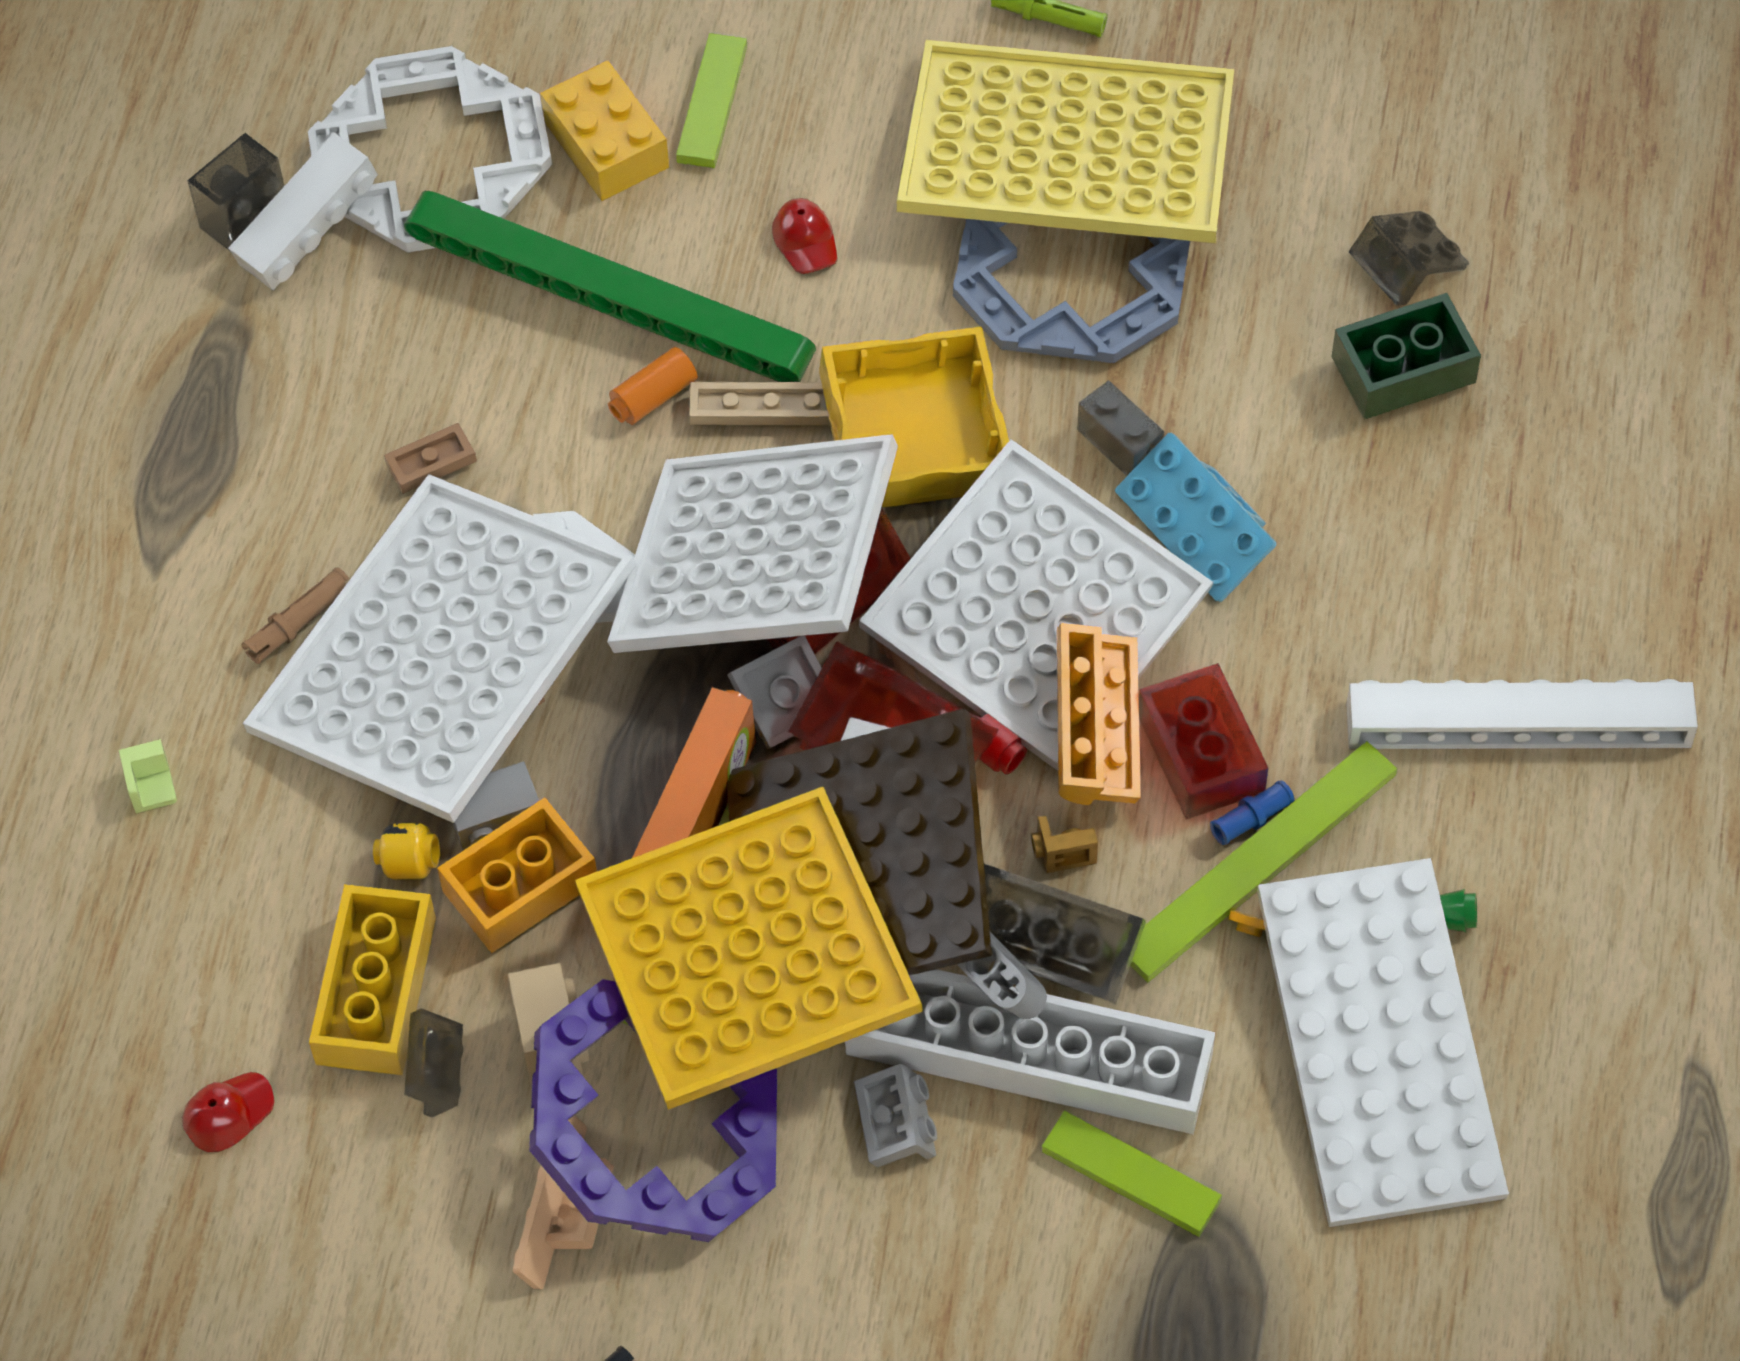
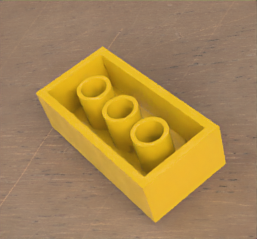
M344 884L309 1038L310 1049L316 1065L403 1075L436 921L430 894Z

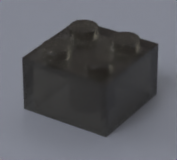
M247 133L241 135L187 180L200 229L227 250L285 186L278 157Z

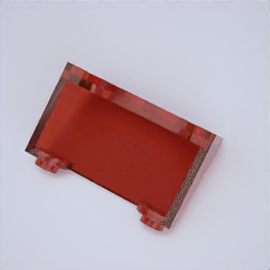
M836 641L788 732L801 739L799 748L808 750L841 741L850 717L891 728L964 708L882 662ZM967 711L971 715L974 759L976 763L992 744L999 728Z

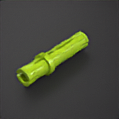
M991 0V7L1021 14L1025 20L1031 21L1035 18L1100 38L1104 33L1108 18L1107 13L1089 10L1058 0Z

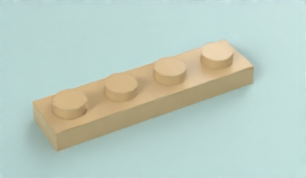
M821 382L690 383V425H830Z

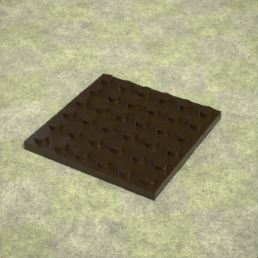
M965 709L732 769L727 780L729 822L824 787L909 976L992 956L971 715Z

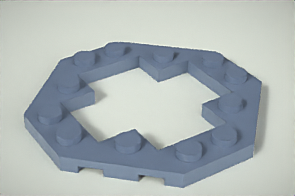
M966 219L959 252V262L953 284V297L980 327L982 326L986 334L1002 350L1115 363L1178 324L1190 241L1147 237L1154 247L1129 262V272L1148 292L1089 327L1066 301L1032 320L991 275L992 272L1017 258V247L999 229L1007 223Z

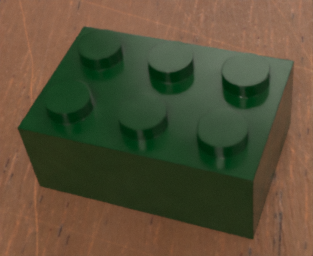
M1444 293L1335 329L1331 357L1365 420L1476 383L1481 354L1448 293Z

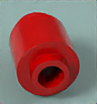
M989 714L984 715L982 718L975 716L971 720L974 756L994 772L1001 771L1005 775L1012 773L1021 764L1027 753V748L1021 744V738Z

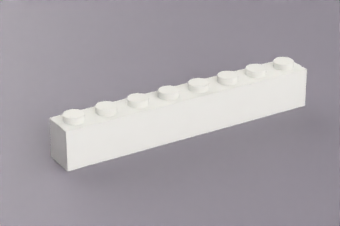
M1582 679L1572 683H1551L1548 680H1534L1530 683H1508L1504 680H1492L1487 683H1465L1461 680H1450L1445 683H1423L1418 680H1408L1402 683H1380L1374 680H1366L1360 683H1350L1346 704L1349 749H1357L1366 741L1376 749L1691 748L1698 727L1693 682H1679L1674 679H1665L1659 682H1636L1630 679L1616 682H1593Z

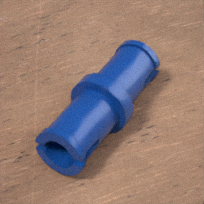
M1280 780L1254 797H1244L1239 801L1238 807L1210 822V830L1213 836L1221 845H1227L1231 840L1249 829L1257 830L1266 824L1267 818L1295 801L1293 792L1283 780Z

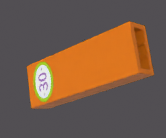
M712 687L632 858L718 826L728 803L727 780L731 771L746 765L756 744L752 700L747 699L743 694L734 690L722 691Z

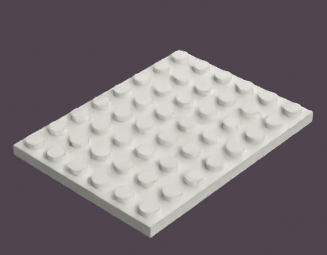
M428 474L245 719L243 725L247 733L454 823L636 567L634 558L630 554Z

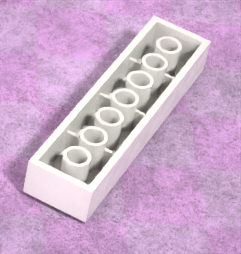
M936 969L909 976L922 1003L923 1012L845 1041L846 1055L893 1066L901 1063L907 1068L919 1072L1194 1134L1213 1055L1215 1032L1046 994V1005L1039 1015L1031 1019H1021L996 1005L968 976ZM1015 987L1009 988L1019 994Z

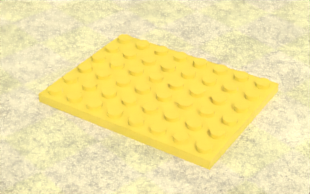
M926 40L897 196V212L1216 243L1234 69Z

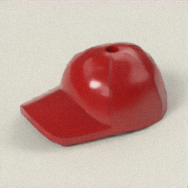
M793 198L778 210L772 223L773 239L776 246L797 273L808 274L836 264L838 256L833 229L827 215L816 203L805 198Z
M249 1072L224 1082H213L206 1085L186 1104L182 1115L183 1131L186 1132L195 1147L205 1152H220L234 1146L273 1110L275 1100L269 1081L262 1074ZM211 1103H216L215 1106H210Z

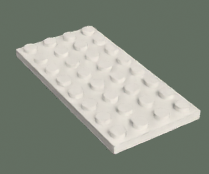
M1431 858L1258 885L1257 894L1329 1227L1506 1199L1509 1192Z

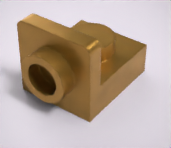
M1046 815L1037 817V832L1031 833V844L1035 859L1043 858L1046 873L1097 864L1098 840L1094 828L1085 830L1072 828L1061 832L1059 835L1052 836Z

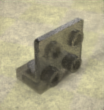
M1422 211L1372 216L1349 250L1350 255L1396 306L1407 305L1426 275L1465 270L1469 265V261L1460 253L1459 246L1439 230L1435 220L1429 214Z

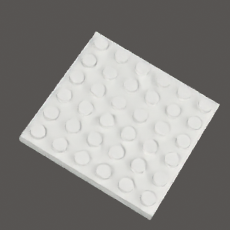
M893 434L665 460L634 557L636 567L628 576L607 641L613 653L848 631L898 448Z
M1010 439L859 620V627L981 716L989 714L1021 738L1023 746L1058 771L1056 630L1059 624L1102 627V634L1137 637L1139 679L1210 591L1213 581Z

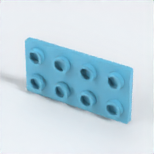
M1168 433L1115 489L1118 496L1171 553L1213 581L1212 588L1208 593L1218 602H1222L1276 547V541L1262 528L1266 522L1215 468L1200 461L1173 433Z

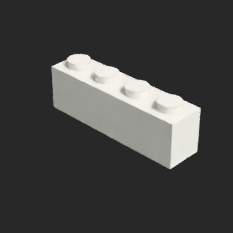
M333 132L230 245L228 249L238 264L271 290H274L281 282L286 281L292 275L295 266L307 253L317 248L321 237L329 228L344 218L348 207L357 197L365 194L371 188L378 174L369 158Z

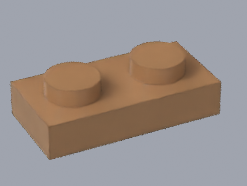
M459 423L384 455L386 465L402 494L418 488L428 474L441 478L477 462L476 453Z

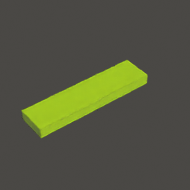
M709 33L676 153L677 163L709 168L716 167L747 50V38Z
M1065 1110L1042 1145V1153L1198 1237L1202 1234L1222 1199L1220 1193Z

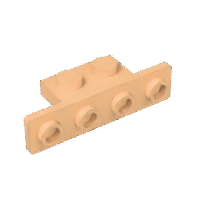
M573 1116L568 1121L584 1139L587 1127L579 1118ZM600 1158L612 1173L614 1166L605 1158ZM540 1166L537 1173L536 1186L530 1207L526 1212V1222L519 1247L514 1256L513 1273L533 1289L544 1288L554 1249H592L599 1225L598 1223L588 1222L542 1166Z

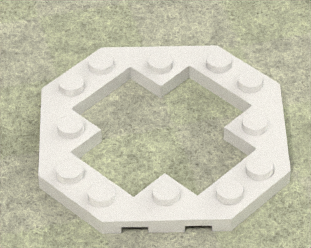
M452 46L375 58L365 69L366 75L355 86L351 84L332 104L333 110L322 122L317 121L308 131L312 156L333 132L350 144L348 136L350 134L387 129L382 98L459 86L464 116L498 110L503 111L512 162L473 168L479 199L463 201L462 203L505 219L552 165L539 93L528 87L524 89L510 83L506 75L484 63L480 66L465 58V53ZM395 181L372 184L365 194L359 195L348 207L347 213L344 216L407 253L435 248L416 240L405 231L404 223L412 210L401 212Z

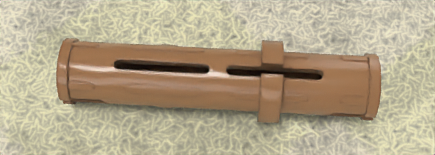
M335 567L332 572L280 614L274 612L267 619L268 623L249 639L242 642V648L247 650L245 652L246 655L254 663L260 664L263 659L284 642H287V644L291 643L301 628L334 602L347 583L345 581L350 579L347 574L340 568Z

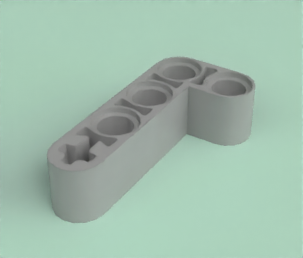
M990 932L992 956L957 965L999 1007L1021 1019L1036 1017L1046 1005L1047 995L1045 988ZM995 960L992 970L988 972L989 966ZM1015 984L1019 994L1009 988Z

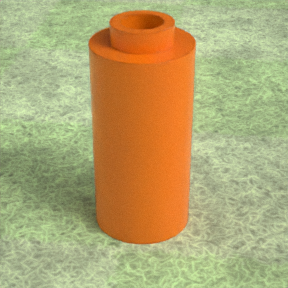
M674 346L609 392L611 401L608 402V407L619 422L626 421L630 425H634L688 387L691 382H695L698 379L697 371L689 357L680 348Z

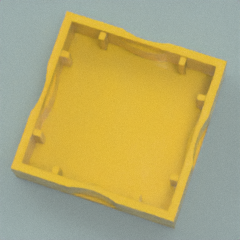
M982 326L926 333L905 340L891 341L878 339L822 347L819 376L834 441L893 434L898 445L881 508L963 497L1009 442L1004 417L994 396V375Z

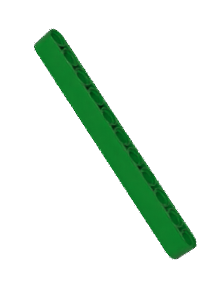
M423 191L404 223L405 231L420 242L778 382H801L817 350L815 344L810 339L799 333L433 191Z

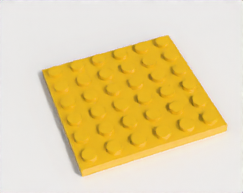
M824 787L817 788L575 880L577 890L668 1110L923 1012L919 996Z

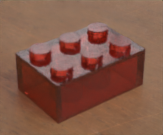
M1219 663L1139 689V720L1186 820L1237 803L1246 796L1254 797L1266 790L1269 767Z

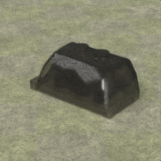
M984 863L990 932L1033 976L1116 1005L1146 924L1145 919Z

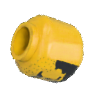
M421 823L389 824L383 830L381 839H375L373 844L374 862L376 865H381L384 874L390 879H424L430 874L431 869L436 868L439 863L440 845L436 834H431L429 828Z

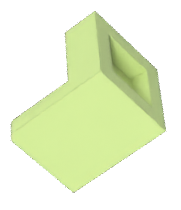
M161 739L119 750L128 793L135 813L177 802L168 760Z

